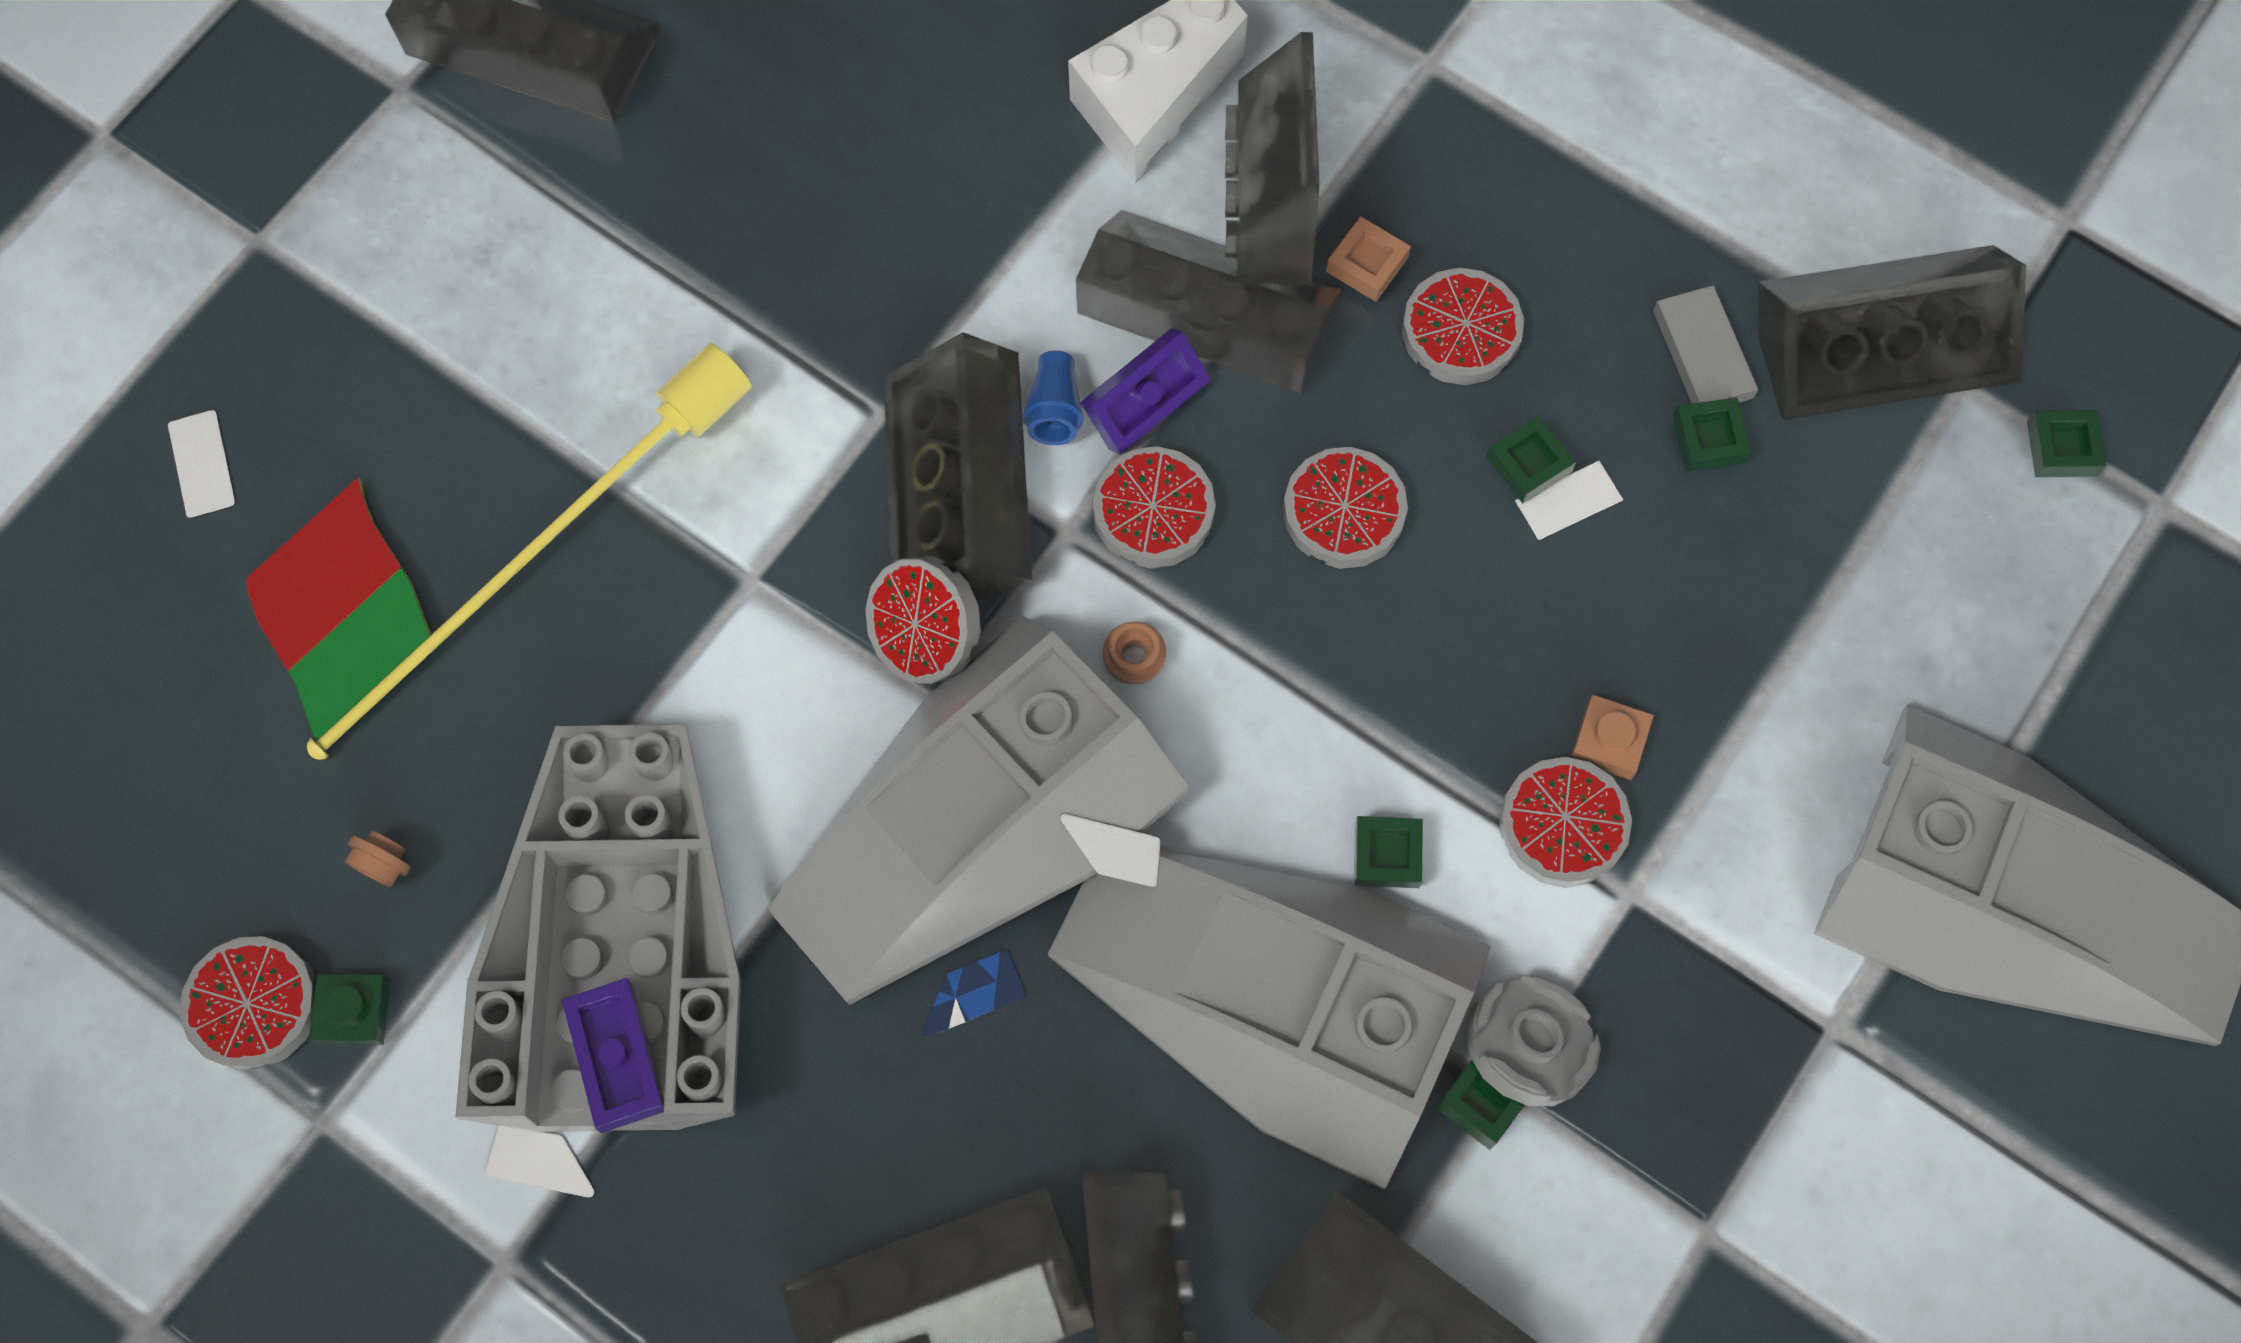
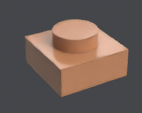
M1360 216L1328 259L1326 272L1377 302L1409 258L1411 246Z
M1592 695L1587 702L1570 758L1591 762L1605 772L1632 780L1637 772L1654 715Z

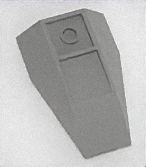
M1021 616L970 659L963 671L949 677L926 696L767 909L844 1000L851 1005L1094 876L1097 872L1060 819L1062 814H1069L1143 833L1191 790L1182 775L1136 714L1053 630Z
M1906 705L1903 708L1882 764L1890 768L1853 861L1836 876L1814 934L1939 991L2211 1046L2221 1044L2241 985V910L2031 758L1910 705Z
M686 724L555 726L467 981L455 1115L457 1119L542 1132L598 1131L594 1127L561 999L624 978H628L634 986L664 1096V1112L610 1131L679 1130L735 1116L741 978Z
M1160 849L1158 878L1155 887L1098 873L1085 880L1048 952V957L1258 1130L1385 1190L1419 1121L1472 1000L1491 946L1371 890Z

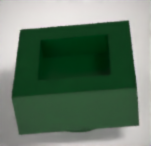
M1738 397L1678 405L1672 417L1685 471L1744 464L1747 462L1752 452Z
M2098 410L2035 411L2027 420L2035 477H2097L2106 468Z
M1539 415L1489 446L1486 458L1522 504L1570 474L1576 464L1573 457Z
M1357 816L1355 821L1354 886L1419 889L1422 884L1423 819Z
M317 974L309 1040L318 1045H384L391 980L384 975Z
M1471 1059L1435 1108L1488 1150H1491L1525 1105L1499 1093L1482 1078Z

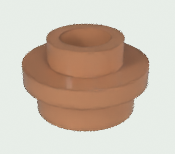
M1142 622L1121 624L1109 633L1104 642V664L1109 673L1123 683H1146L1155 678L1165 664V642L1160 633L1148 624ZM1138 647L1144 650L1146 657L1139 663H1130L1124 659L1123 653L1128 648Z
M371 831L366 840L352 836L347 843L352 850L344 863L385 886L392 887L399 875L406 876L411 869L408 864L400 860L406 849L379 833Z

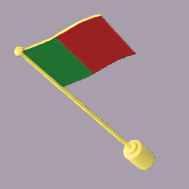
M709 343L656 392L658 399L662 403L656 409V413L662 421L432 635L411 580L373 521L364 496L362 480L359 477L246 578L248 595L257 621L296 685L314 740L310 738L307 743L309 755L317 760L328 758L329 754L326 750L670 430L680 437L687 431L697 438L704 434L752 389V384L737 364L715 344Z

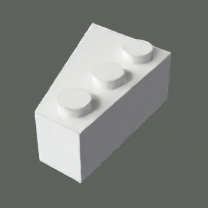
M1170 0L1068 60L1071 102L1135 183L1147 171V163L1165 143L1169 145L1180 132V125L1198 104L1202 106L1245 56L1248 15L1235 0Z

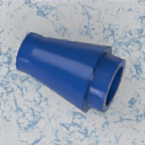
M1048 351L1039 357L1038 370L1022 415L1023 422L1028 427L1029 436L1033 440L1045 445H1063L1071 442L1076 437L1077 430L1081 428L1084 422L1074 373L1075 360L1070 354L1063 351Z

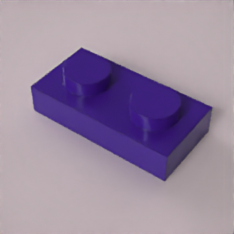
M1171 328L1084 398L1080 404L1108 449L1122 454L1211 381L1183 331Z
M624 978L561 999L595 1129L600 1133H604L663 1113L664 1096L634 986L628 978Z

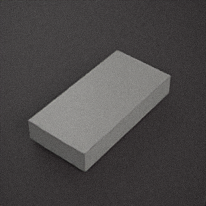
M1714 285L1656 302L1653 313L1691 403L1738 397L1739 403L1755 397L1758 387Z

